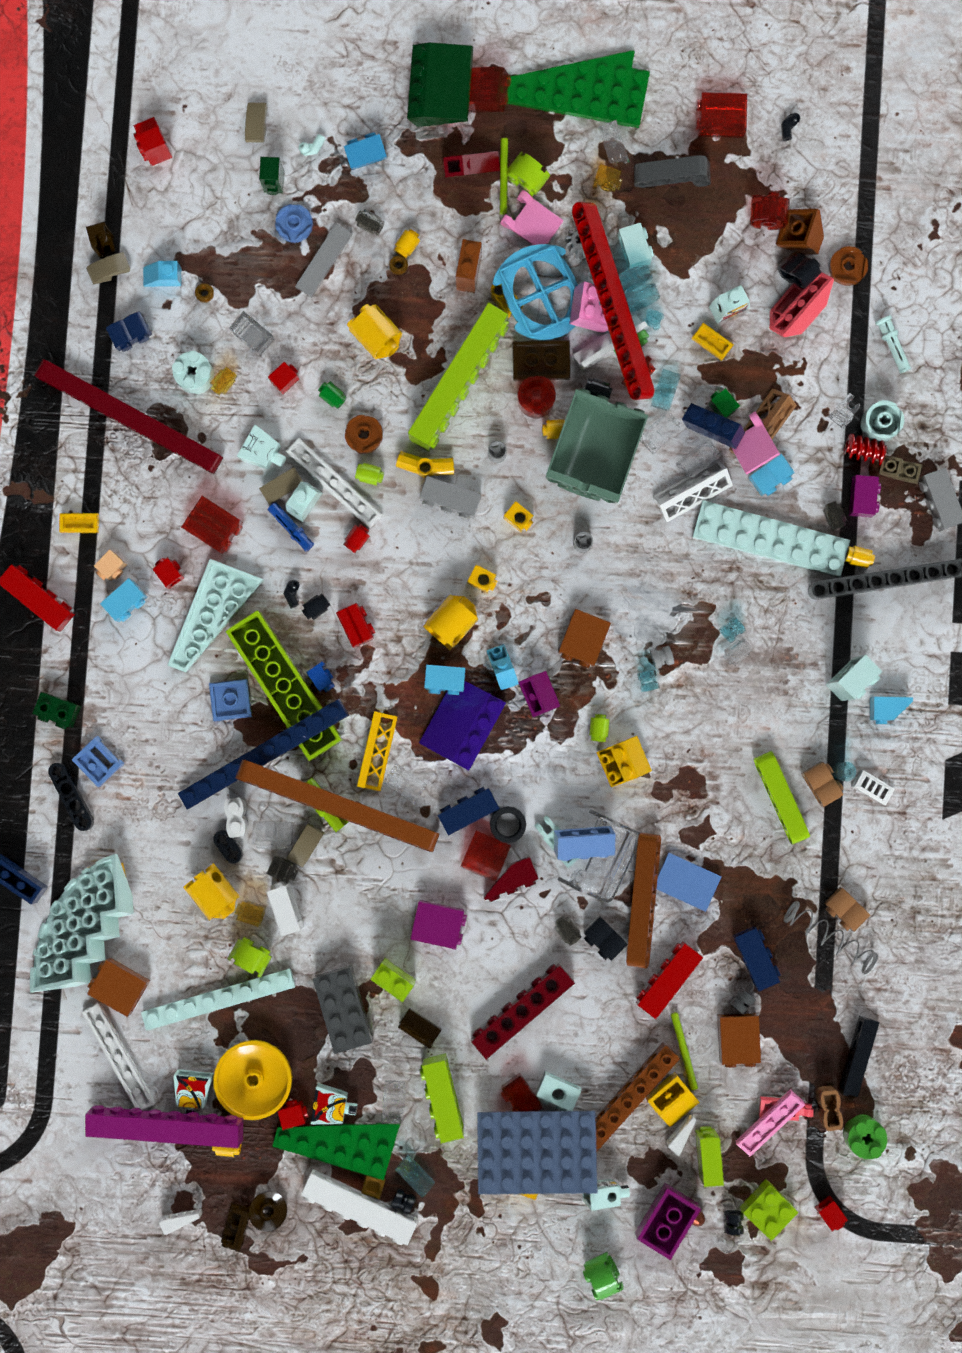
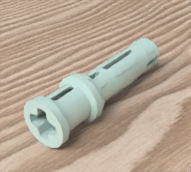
M889 315L876 321L875 324L879 326L883 335L881 338L887 342L901 374L910 370L911 367L898 340L899 332L895 330L891 321L892 316Z

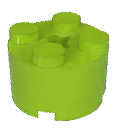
M523 152L519 153L507 169L508 180L515 186L520 184L531 197L537 195L549 179L550 174L547 170L544 173L541 170L542 165L526 153L523 155Z
M245 936L242 939L238 938L227 960L235 959L233 964L252 974L255 971L259 972L257 976L261 978L272 958L269 955L271 951L263 946H260V948L253 946L254 941Z

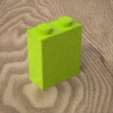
M385 957L370 979L401 1002L405 1000L416 979Z
M710 1126L700 1127V1130H695L699 1178L704 1187L724 1186L720 1137L715 1129H712Z

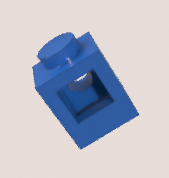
M320 662L306 673L320 692L325 691L326 693L335 687L331 680L334 677L328 668L324 670L325 663Z

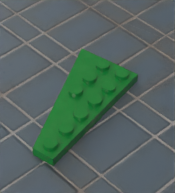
M401 1122L299 1125L282 1130V1126H278L272 1147L384 1180Z

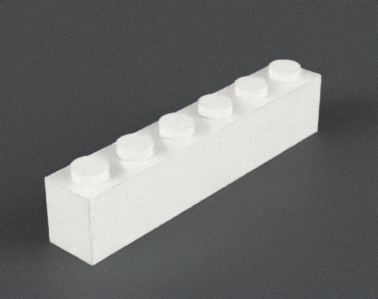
M315 1169L312 1170L301 1194L306 1201L310 1203L316 1202L327 1211L332 1212L333 1210L340 1213V1217L346 1220L352 1219L363 1228L369 1227L382 1237L386 1235L399 1245H408L418 1223L417 1217L410 1214L407 1215L402 1210L394 1209L383 1201L362 1194L361 1191Z

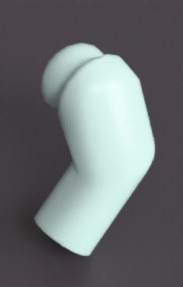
M317 134L313 143L307 144L302 142L298 149L304 156L317 154L326 139L322 135Z

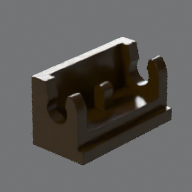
M105 222L86 227L91 247L100 259L105 258L104 247L106 245L110 246L112 253L115 252L112 239L114 236Z
M231 1203L221 1239L222 1247L240 1252L249 1223V1207Z

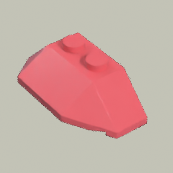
M821 273L806 288H801L793 283L770 310V330L783 337L802 334L826 307L834 279Z

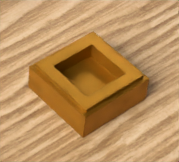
M366 1175L361 1193L380 1199L386 1178L381 1180Z

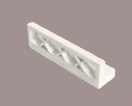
M636 314L632 316L637 333L647 329L648 325L645 321L641 322ZM606 333L573 355V359L582 372H585L614 353V345L610 333Z
M717 460L654 495L653 500L660 508L664 520L669 522L701 504L702 500L706 501L733 486L727 468ZM724 477L726 482L717 486L718 480ZM704 487H709L706 494L700 495ZM692 496L688 504H683L685 498ZM672 505L676 506L672 513L667 514V508Z

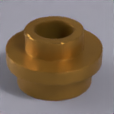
M394 256L389 262V268L392 273L402 275L408 269V262L403 256ZM401 263L402 267L398 269L395 265Z
M203 283L196 287L195 296L198 301L207 303L213 299L214 290L209 284ZM207 291L208 295L202 296V292Z

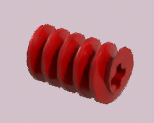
M850 434L846 440L843 455L848 452L849 458H852L856 454V460H859L862 455L864 462L871 457L872 464L878 459V463L881 465L886 455L887 445H885L884 441H880L877 444L876 439H872L870 442L869 437H865L862 441V436L858 435L855 438L854 434Z

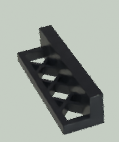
M859 1015L838 1087V1091L842 1095L858 1097L879 1027V1021Z

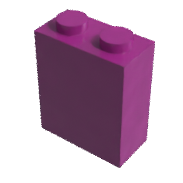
M419 900L410 940L456 950L457 945H461L463 934L460 933V928L465 926L467 919L464 909Z

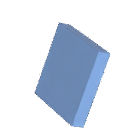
M248 679L209 683L214 722L252 717Z

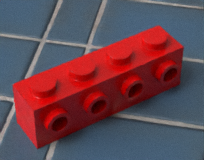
M11 564L0 577V586L54 630L61 632L75 615L71 611L72 607L65 601L62 603L56 599L58 596L50 589L46 591L42 588L43 583L37 578L33 577L31 579L27 575L28 571L20 565L16 567Z
M683 941L681 944L677 943L673 947L671 957L664 959L658 974L654 973L648 980V987L645 990L642 989L636 996V1004L654 1019L658 1018L703 959L699 953Z

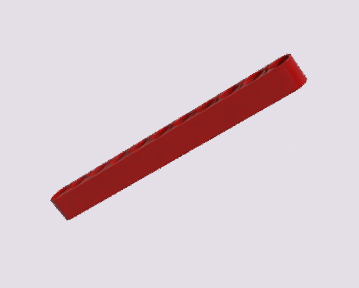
M576 202L572 207V215L629 396L633 400L651 399L654 395V386L597 206L592 202Z

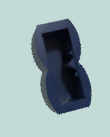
M140 311L106 327L115 348L118 351L122 350V352L130 350L132 345L137 342L144 343L148 341L149 337L153 335Z

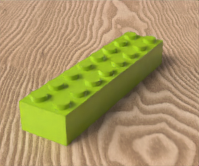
M488 302L410 428L408 436L411 442L428 452L431 448H436L440 441L438 439L440 433H445L450 424L448 423L450 417H455L460 408V401H464L470 392L468 390L470 385H474L479 378V370L486 367L489 362V354L496 351L500 336L504 337L509 329L508 314Z
M257 610L225 631L287 728L323 708L260 611ZM333 725L299 746L307 759L312 761L343 741V738Z

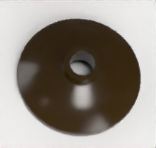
M273 1191L260 1193L252 1200L249 1206V1220L260 1231L269 1232L277 1229L283 1224L287 1216V1204L284 1198ZM268 1206L269 1211L264 1213L263 1209Z

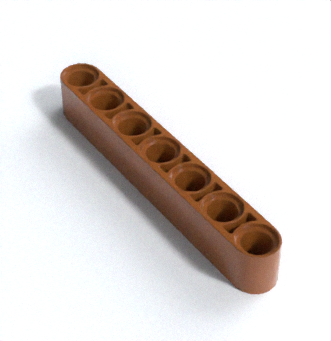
M640 833L638 838L626 958L627 966L645 969L648 968L650 962L661 850V836L656 834Z

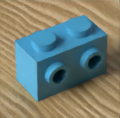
M375 132L365 135V139L360 141L357 138L349 140L347 145L344 146L351 170L388 159L380 134L376 135Z

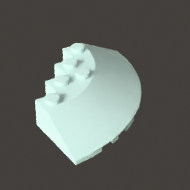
M117 854L96 861V864L90 868L82 870V873L76 879L73 878L64 887L65 891L60 898L53 902L49 909L50 914L39 930L37 949L34 948L33 951L35 959L34 966L30 970V993L89 984L91 981L90 963L105 960L104 941L120 937L118 918L134 914L132 892Z

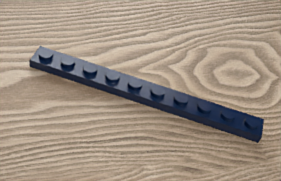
M337 699L180 791L178 795L188 810L238 781L235 777L242 760L264 766L350 715L342 701Z

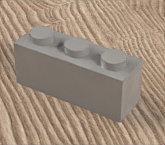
M946 468L919 478L920 490L925 493L927 508L932 511L934 516L932 518L933 524L938 528L939 532L962 524V509Z
M427 476L419 498L425 506L433 508L435 505L441 507L440 510L445 513L451 514V512L459 514L460 518L469 520V518L474 519L481 500V494Z

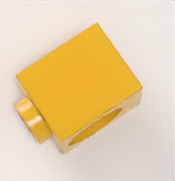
M516 501L503 517L519 532H522L524 529L527 531L534 523L532 521L534 515ZM517 514H523L525 521L518 523L514 517Z
M475 565L467 584L488 594L489 590H494L498 581L495 580L496 574ZM480 576H487L489 582L486 585H481L478 582Z

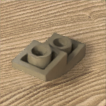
M266 103L247 104L245 142H264L267 129L265 124L268 109Z
M121 252L90 264L86 267V270L94 285L111 281L112 276L130 272V266L124 253Z
M885 455L879 474L918 484L922 464L903 461L902 458Z
M293 467L259 489L270 505L295 490L300 482L303 481Z
M307 823L286 858L303 868L324 832Z

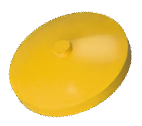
M261 1040L240 1042L228 1049L217 1063L213 1078L215 1094L220 1104L229 1113L245 1120L266 1118L278 1111L290 1094L292 1087L290 1064L285 1055L268 1042Z

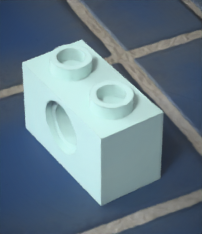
M547 1071L544 1072L536 1090V1096L539 1097V1101L545 1104L553 1103L557 1105L556 1108L560 1111H573L581 1093L580 1086ZM555 1089L563 1091L560 1097H554L552 1093Z

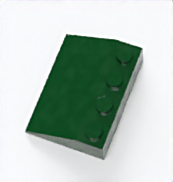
M433 42L413 44L407 119L416 127L468 122L473 46Z

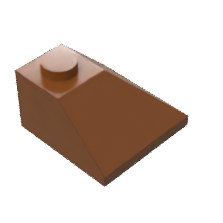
M787 209L776 245L797 253H803L804 255H818L824 239L820 210Z

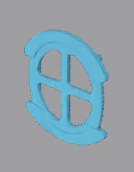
M538 244L522 248L504 261L493 278L492 283L494 286L501 284L506 303L513 317L518 322L515 324L514 329L523 336L535 340H552L564 336L575 327V325L569 323L574 290L578 284L571 269L562 258L566 253L565 248L549 244ZM544 261L553 265L562 273L563 279L544 287L533 267V262ZM525 267L536 291L521 299H516L513 293L514 277L518 269ZM567 286L570 289L571 297L569 310L563 318H558L548 298V294ZM535 299H541L551 319V323L543 325L530 320L522 313L521 306Z

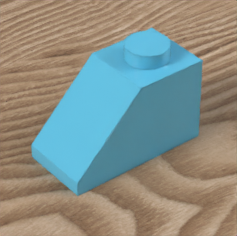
M157 261L143 267V286H182V268L178 261Z
M870 697V720H876V724H887V721L894 720L913 702V697Z

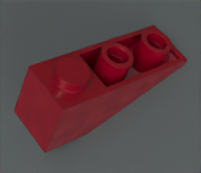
M498 151L442 158L444 177L500 171Z
M530 856L512 863L484 895V900L489 899V902L499 899L500 894L507 892V895L517 892L520 886L525 885V888L536 884L535 880L539 878Z

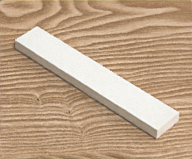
M300 438L287 449V454L368 529L381 518L382 514Z
M99 1001L83 1010V1016L134 1108L145 1110L154 1105L156 1101L101 1002Z

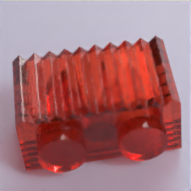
M518 1073L501 1086L502 1092L500 1094L506 1103L510 1101L513 1105L512 1112L539 1111L543 1108L542 1103L538 1100L521 1073Z

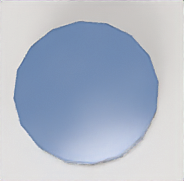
M289 204L281 208L277 213L275 219L276 230L285 241L292 243L301 242L312 232V216L302 205Z

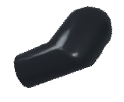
M798 113L790 114L782 121L783 141L792 139L791 129L800 122V115Z
M290 580L283 592L291 609L299 605L295 597L300 587L297 580Z

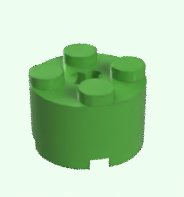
M863 1114L857 1115L844 1126L843 1138L846 1145L856 1156L862 1159H874L882 1155L887 1146V1134L882 1125L874 1118Z
M608 1252L585 1262L583 1275L587 1283L591 1282L593 1287L592 1293L596 1301L603 1300L624 1290L623 1282H618V1276H620L618 1268L612 1257L608 1256Z

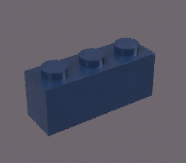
M693 403L689 405L682 418L686 428L734 449L737 448L745 434L741 424Z
M483 786L474 791L475 795L469 799L466 795L457 800V805L451 807L449 804L440 809L441 813L438 814V817L448 836L500 809L489 788L485 790Z
M0 854V884L29 904L38 903L48 886Z
M753 926L732 935L756 990L761 991L780 983L778 978L781 976L777 966H773L770 960L773 958L768 947L765 948L762 942L765 940L760 929L757 930Z

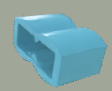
M781 454L753 473L749 480L761 496L764 494L769 496L777 490V485L782 483L784 486L793 479L791 476L795 472Z

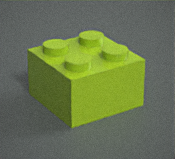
M767 1179L740 1206L742 1213L771 1241L799 1213L794 1205Z

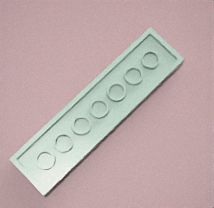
M702 500L692 536L695 539L835 577H841L850 543L848 539Z

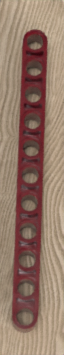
M45 359L42 360L34 374L35 377L212 474H215L223 460V457Z

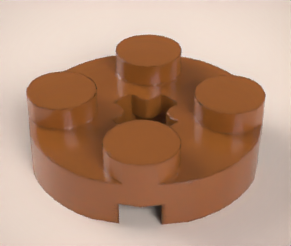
M852 246L843 247L835 252L829 262L830 277L835 282L844 286L858 284L868 270L867 258L864 257L860 249ZM847 262H850V265L853 266V269L846 270L844 265H846Z
M358 415L352 418L346 426V442L353 451L359 454L375 451L383 441L382 427L373 417ZM361 430H364L365 432L368 431V432H369V434L367 435L368 438H366V439L360 438V437H359V436L361 435L360 431H361Z

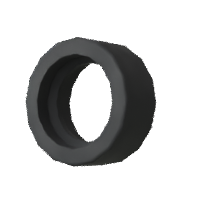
M501 807L491 817V833L500 842H516L525 833V817L515 807ZM506 813L515 815L519 820V829L511 836H504L497 829L498 818Z

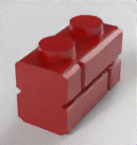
M355 603L336 612L353 648L374 639L372 634L376 632L372 624H367L364 618L367 616L363 605L359 607Z

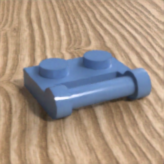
M96 736L72 759L97 787H101L124 765L121 759L118 760L107 749L99 736ZM96 747L112 764L109 769L91 751L93 748Z

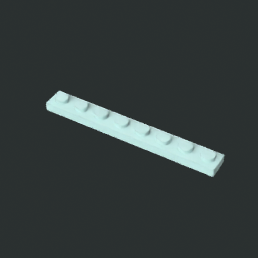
M291 968L261 976V978L257 977L142 1011L141 1014L147 1031L292 989L296 985Z

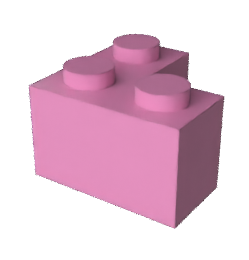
M584 281L575 287L569 324L605 333L609 330L602 307L599 305L595 285Z

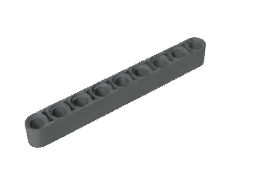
M962 559L817 581L809 586L808 594L812 599L820 600L962 577ZM948 565H950V566L953 567V569H954V573H953V574H949V573H948V571H947V566H948ZM929 568H932L935 571L934 577L929 576ZM910 571L915 572V574H916V579H915V580L910 579V577H909V572H910ZM891 574L897 576V583H893L890 580ZM872 577L878 579V586H874L871 583ZM853 580H857L860 583L859 589H855L852 586ZM834 583L840 584V592H836L833 589ZM815 586L822 588L821 595H817L814 592Z

